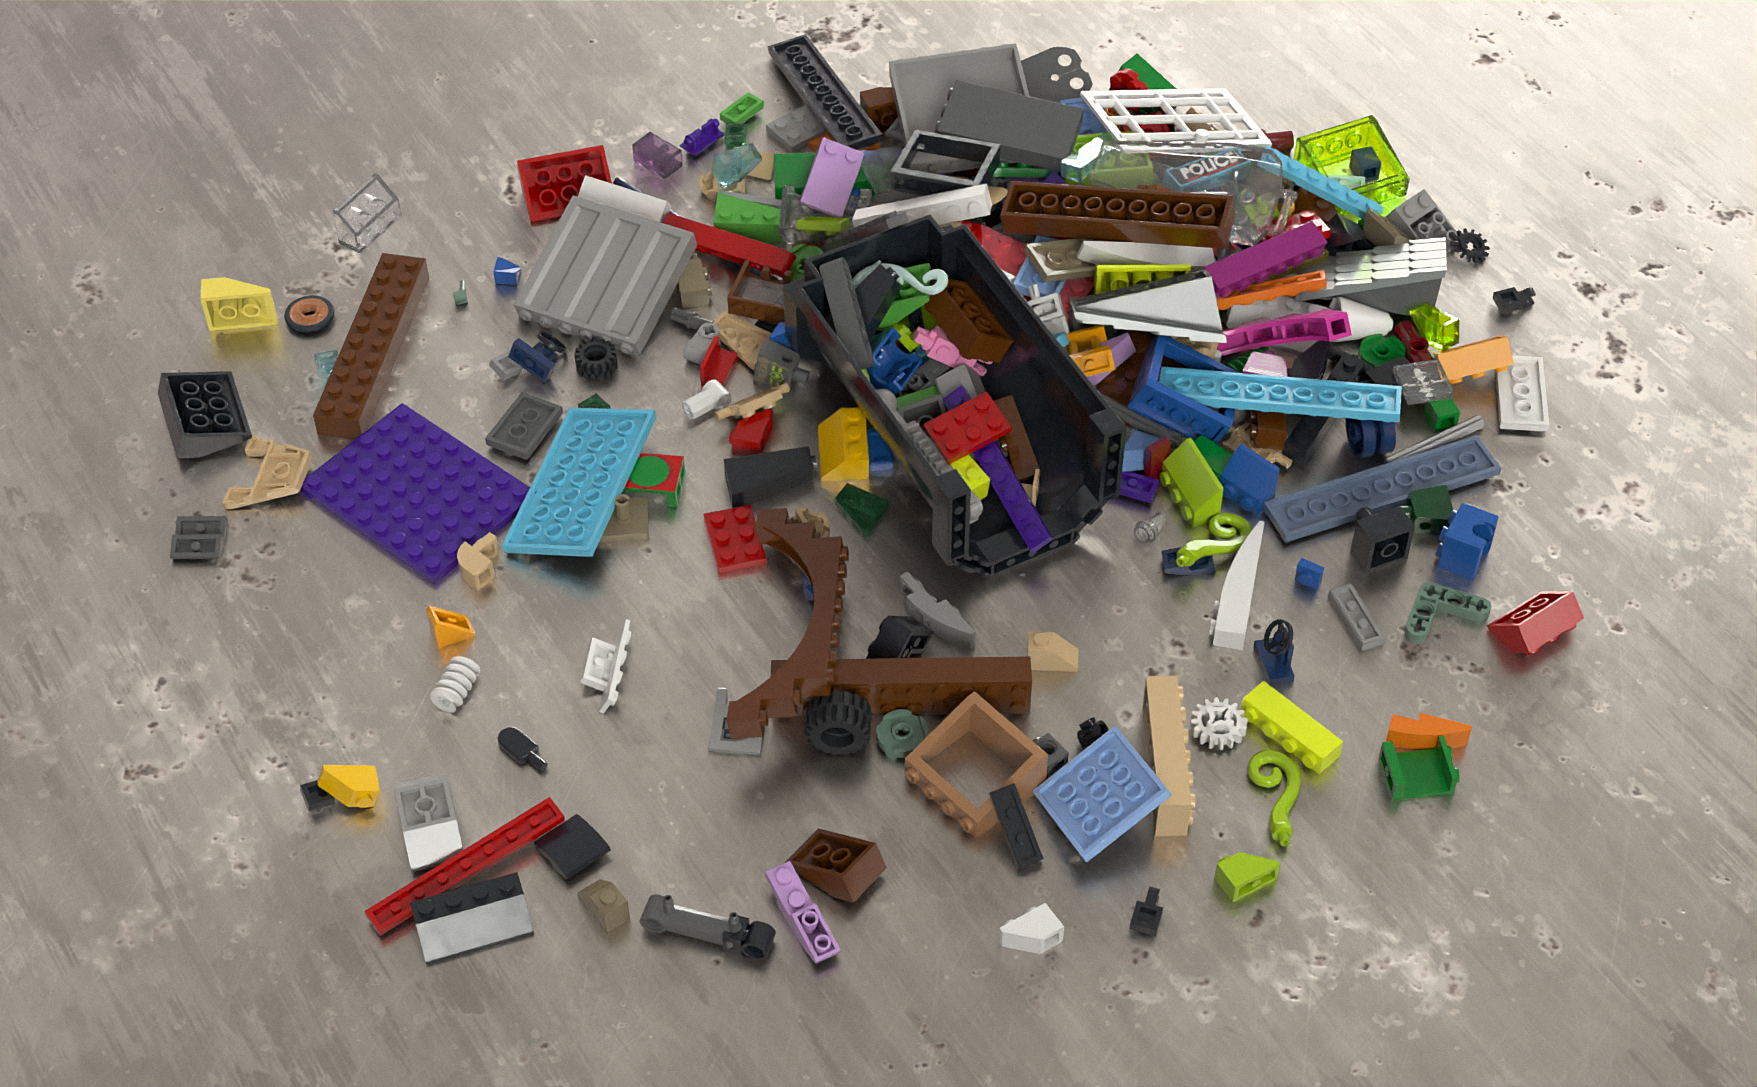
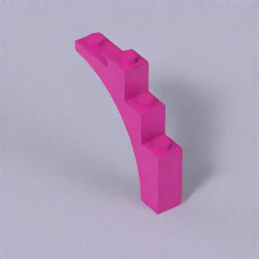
M1323 309L1305 315L1293 313L1275 319L1262 317L1222 330L1226 336L1227 343H1218L1217 350L1221 351V356L1244 350L1291 342L1334 341L1351 336L1352 333L1347 312Z

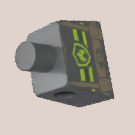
M767 338L758 354L753 383L767 387H777L786 382L789 388H791L794 381L806 385L810 372L798 367L800 361L798 353Z

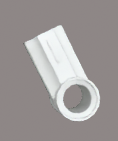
M710 380L703 386L700 393L683 401L682 407L688 418L692 420L713 408L722 410L723 407L730 404L732 395L717 380Z

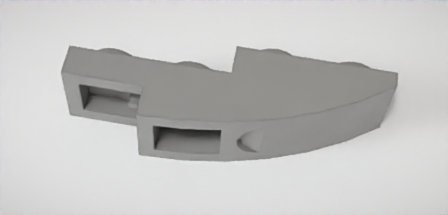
M909 572L900 576V592L906 598V613L933 630L935 636L949 643L967 649L975 647V628L970 622H966L961 617L959 610L955 606H951L946 599L938 603L933 595H929L925 591L922 583L918 579H914Z

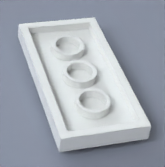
M1512 355L1514 364L1508 365L1509 370L1495 373L1500 429L1548 432L1549 416L1543 357Z

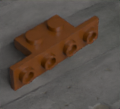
M1010 395L994 400V403L1012 427V432L999 438L1002 451H1007L1019 481L1033 478L1039 466L1013 396Z

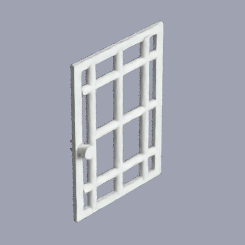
M1225 88L1080 92V96L1123 152L1193 150L1194 153H1197L1198 149H1201V152L1204 153L1206 149H1223L1238 144L1240 148H1265L1266 145L1272 146L1270 140ZM1217 105H1228L1234 113L1223 114ZM1171 106H1206L1212 114L1178 115ZM1125 107H1161L1166 115L1131 116ZM1102 108H1114L1120 116H1108ZM1231 122H1242L1248 130L1238 131ZM1185 123H1220L1226 131L1198 129L1196 132H1191ZM1138 124H1174L1180 132L1144 133ZM1115 125H1128L1133 133L1121 134ZM1161 141H1181V142H1161Z

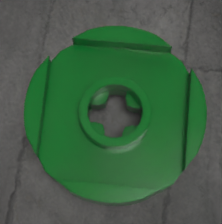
M1382 334L1369 335L1364 338L1358 351L1359 359L1375 367L1401 356L1405 357V346L1393 336H1390V338L1382 337Z

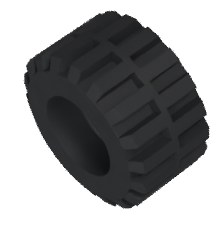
M847 691L830 692V696H814V699H811L807 706L805 738H807V742L813 745L815 749L822 750L824 753H833V755H847L851 752L856 753L859 749H864L870 741L871 706L867 704L865 699L860 698L859 695L850 694Z

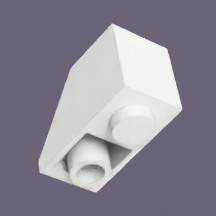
M1044 903L1038 907L1028 909L1024 915L1015 920L1010 919L999 928V944L1006 948L1041 954L1063 942L1064 926L1048 905Z

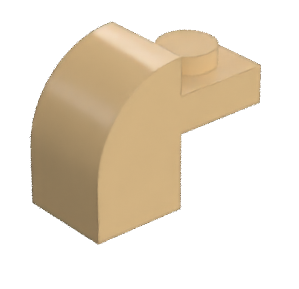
M489 532L483 538L477 540L473 546L464 542L457 552L461 577L466 584L476 591L495 578L491 559L499 554L497 537Z

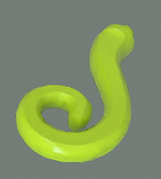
M1219 513L1214 515L1209 522L1211 533L1220 539L1228 541H1191L1178 550L1177 565L1181 567L1191 566L1204 556L1238 552L1252 531L1251 525L1243 517L1236 514ZM1228 524L1233 527L1225 529L1222 528L1220 525ZM1236 529H1238L1240 535L1233 540H1229L1235 537Z
M1263 750L1253 755L1247 767L1248 776L1255 785L1272 788L1281 782V770L1278 767H1274L1271 775L1265 776L1259 772V768L1265 764H1274L1284 771L1287 777L1286 788L1270 812L1269 827L1272 838L1280 841L1281 846H1287L1291 843L1290 836L1293 834L1288 814L1299 794L1301 776L1297 765L1289 756L1276 750Z

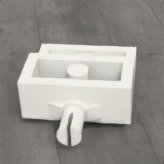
M1038 285L1029 286L1028 289L1032 300L1027 303L1053 335L1060 332L1070 333L1060 295L1054 293L1040 297Z

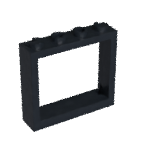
M915 130L891 170V191L927 196L987 184L988 186L1000 164V144ZM918 151L983 163L974 181L908 169Z

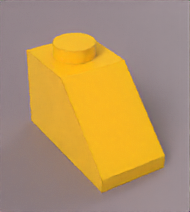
M323 765L317 781L319 787L347 807H374L380 792L375 766Z

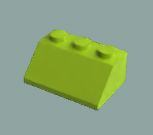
M1188 438L1163 461L1160 481L1164 487L1168 488L1172 501L1180 507L1184 520H1188L1191 527L1196 528L1209 524L1211 518L1220 513L1224 488L1192 438Z

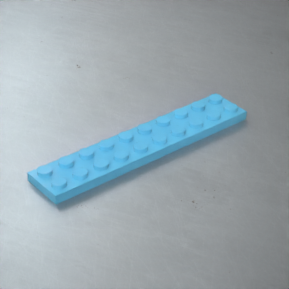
M1161 367L1159 383L1204 406L1214 408L1222 407L1238 410L1246 409L1383 422H1399L1402 386Z

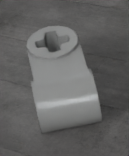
M709 322L700 326L697 333L684 349V359L701 365L714 336H719L720 331L717 324Z

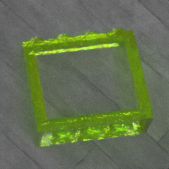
M1373 115L1296 139L1293 159L1326 177L1328 176L1324 167L1349 160L1354 149L1372 146L1382 163L1381 171L1387 178L1361 185L1351 190L1370 200L1376 201L1378 204L1407 195L1410 178ZM1333 204L1338 214L1342 216L1350 214V212Z

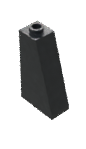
M881 264L855 288L869 342L902 288V285L897 280L900 276L891 267L886 269ZM830 313L825 320L837 336L832 314Z
M809 446L723 459L724 475L732 508L756 503L814 480L813 470L817 469L815 455L811 456Z

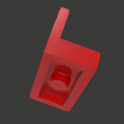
M714 336L700 365L701 387L710 380H717L725 388L738 360V353L720 349V340L717 336Z

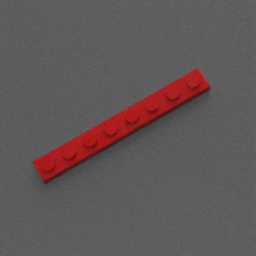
M548 797L365 910L366 917L380 936L413 916L410 902L457 889L563 823L565 816L553 800Z

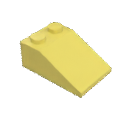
M226 277L201 279L200 299L209 331L278 325L271 289Z

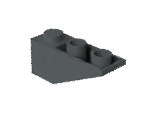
M931 358L915 371L901 392L894 395L896 398L936 386L935 379L951 371V368Z

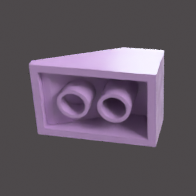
M823 137L816 151L800 204L828 215L842 218L864 153Z

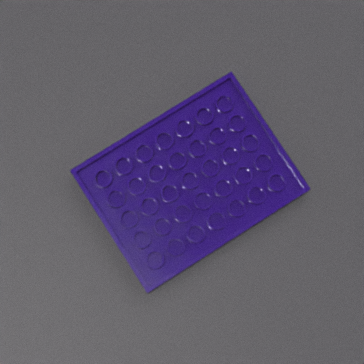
M401 403L307 476L300 491L432 584H436L458 565L457 552L464 542L473 546L477 540L483 538L489 532L495 535L516 517L530 487L404 403Z

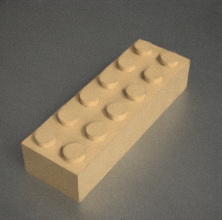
M1146 676L1142 710L1148 766L1172 794L1152 811L1155 836H1187L1188 825H1193V810H1195L1196 806L1195 794H1191L1190 790L1193 787L1192 771L1188 772L1191 755L1190 750H1186L1185 745L1188 744V729L1183 727V723L1186 722V709L1181 707V702H1183L1184 698L1183 686H1178L1177 676Z

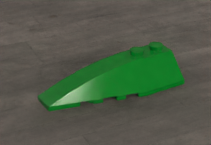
M816 153L774 154L775 199L784 200V204H800ZM862 160L852 189L860 188L859 195L861 198L891 191V170L894 165L883 163L871 165Z

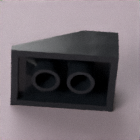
M1317 341L1294 359L1292 368H1287L1288 377L1323 380L1331 341Z

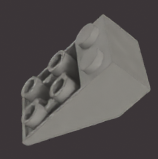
M1425 189L1394 208L1385 216L1412 240L1446 237V254L1456 248L1452 245V241H1455L1452 237L1453 235L1457 236V231Z

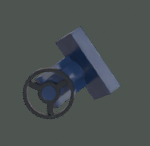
M539 331L537 334V338L540 341L533 348L520 338H517L512 344L508 357L540 381L546 383L551 378L556 365L552 362L558 355L555 352L565 353L566 346L552 335L543 331Z
M1282 619L1273 621L1267 627L1264 639L1254 641L1253 646L1270 686L1294 682L1295 677L1291 668L1294 651L1292 643L1293 628L1289 622ZM1278 625V630L1274 633L1273 638H1269L1273 628Z

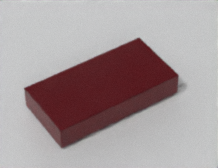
M1166 437L1147 447L1144 476L1157 480L1160 479L1163 461L1170 455L1171 441Z

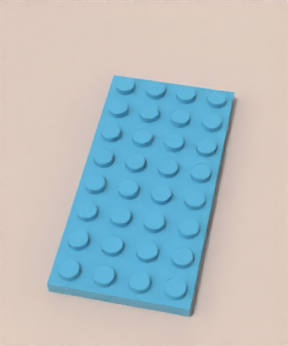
M569 408L501 546L504 553L592 557L615 509V498L617 495L622 494L657 418L655 410Z

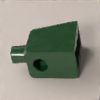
M1447 485L1411 491L1408 494L1406 505L1400 506L1414 524V533L1440 535L1444 526H1450L1448 520L1453 507Z

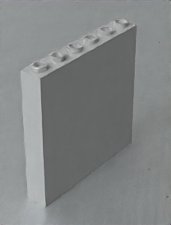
M1016 43L889 61V76L905 146L915 130L935 133L937 121L941 122L942 107L948 103V91L954 87L956 80L1029 96ZM918 151L909 168L915 171L940 174L981 168L983 163ZM1000 158V161H1006V162H1009V163H1016V162H1014V161H1010V160H1006V159H1001V158Z

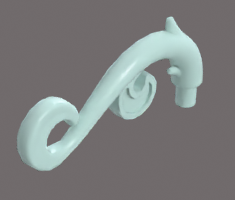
M880 260L862 269L852 279L854 288L881 263ZM881 263L886 269L891 267L900 276L897 280L901 285H903L905 280L917 290L928 295L940 293L948 284L947 274L940 269H933L922 277L924 283L932 279L937 280L932 286H924L906 269L894 264Z

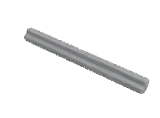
M1480 415L1473 416L1386 457L1384 463L1387 464L1447 445L1483 428L1485 421Z

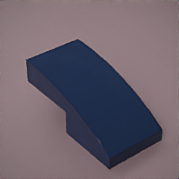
M1182 547L1161 551L1165 573L1201 575L1216 572L1213 555L1201 557L1191 566L1181 567L1177 565L1176 559L1177 552Z

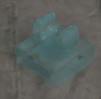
M337 350L314 354L318 372L324 371L326 379H329L338 358Z

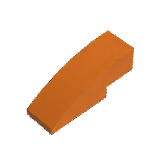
M1421 712L1419 720L1392 714L1386 742L1393 741L1394 747L1400 749L1427 750L1436 749L1438 737L1444 736L1447 746L1456 748L1468 744L1472 725Z

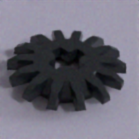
M1463 228V233L1458 230L1456 232L1457 236L1453 235L1452 237L1455 240L1452 241V245L1459 247L1454 249L1456 253L1462 252L1460 255L1461 259L1466 255L1467 262H1471V258L1474 263H1479L1478 259L1484 261L1485 258L1483 256H1489V253L1485 251L1489 250L1490 247L1484 244L1488 241L1481 238V233L1475 234L1473 229H1471V232H1468L1467 228ZM1469 242L1472 243L1474 249L1469 250L1467 244Z

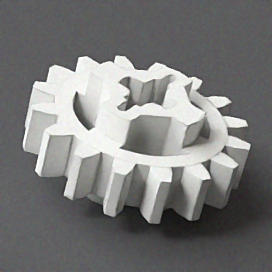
M1215 697L1213 703L1205 699L1204 706L1197 704L1196 711H1192L1190 729L1193 730V737H1200L1201 745L1208 742L1210 749L1214 745H1218L1219 749L1223 750V746L1226 744L1229 748H1233L1234 741L1240 744L1242 736L1246 735L1248 720L1244 717L1245 711H1237L1238 704L1229 705L1228 699H1225L1223 703L1219 702L1218 697Z

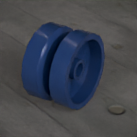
M1345 418L1347 439L1356 458L1370 457L1374 452L1381 455L1394 451L1396 445L1395 422Z

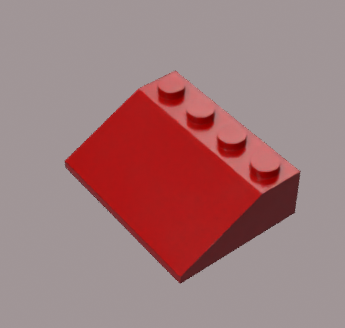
M603 145L517 160V170L531 223L561 218L572 196L578 197L585 175L612 184Z

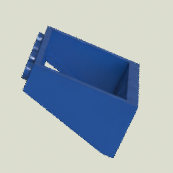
M1156 335L1147 349L1127 408L1187 439L1192 438L1193 442L1203 435L1217 443L1231 428L1235 409L1221 407L1216 412L1157 382L1162 358L1165 355L1190 369L1239 372L1172 339L1170 336Z

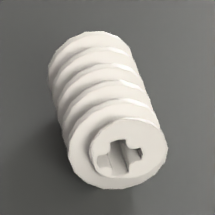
M456 656L451 658L444 673L430 694L432 703L443 711L454 713L456 707L462 705L463 699L468 694L467 691H470L472 683H475L477 679L476 676L480 674L481 668L479 665L466 657Z

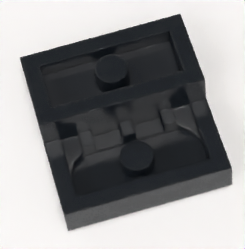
M575 814L533 842L536 850L549 859L553 869L566 879H569L611 851L610 846L600 834L578 814Z

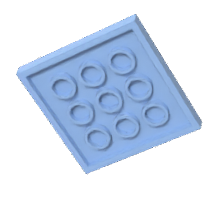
M1116 726L1112 727L1032 791L1086 862L1172 795Z

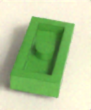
M747 92L719 113L720 120L736 129L763 109L764 101Z

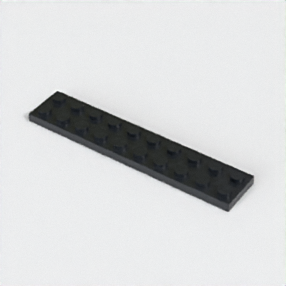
M807 34L768 46L770 56L832 141L855 150L871 147L883 141L881 132Z

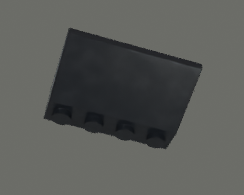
M232 371L161 373L158 397L176 458L203 457L252 438Z

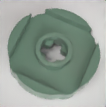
M905 709L894 710L883 716V720L876 727V739L879 747L885 751L887 757L892 759L907 757L928 736V725L923 717L919 715L918 718L916 715L911 714L912 711ZM903 730L904 733L909 734L901 737L898 736V731Z

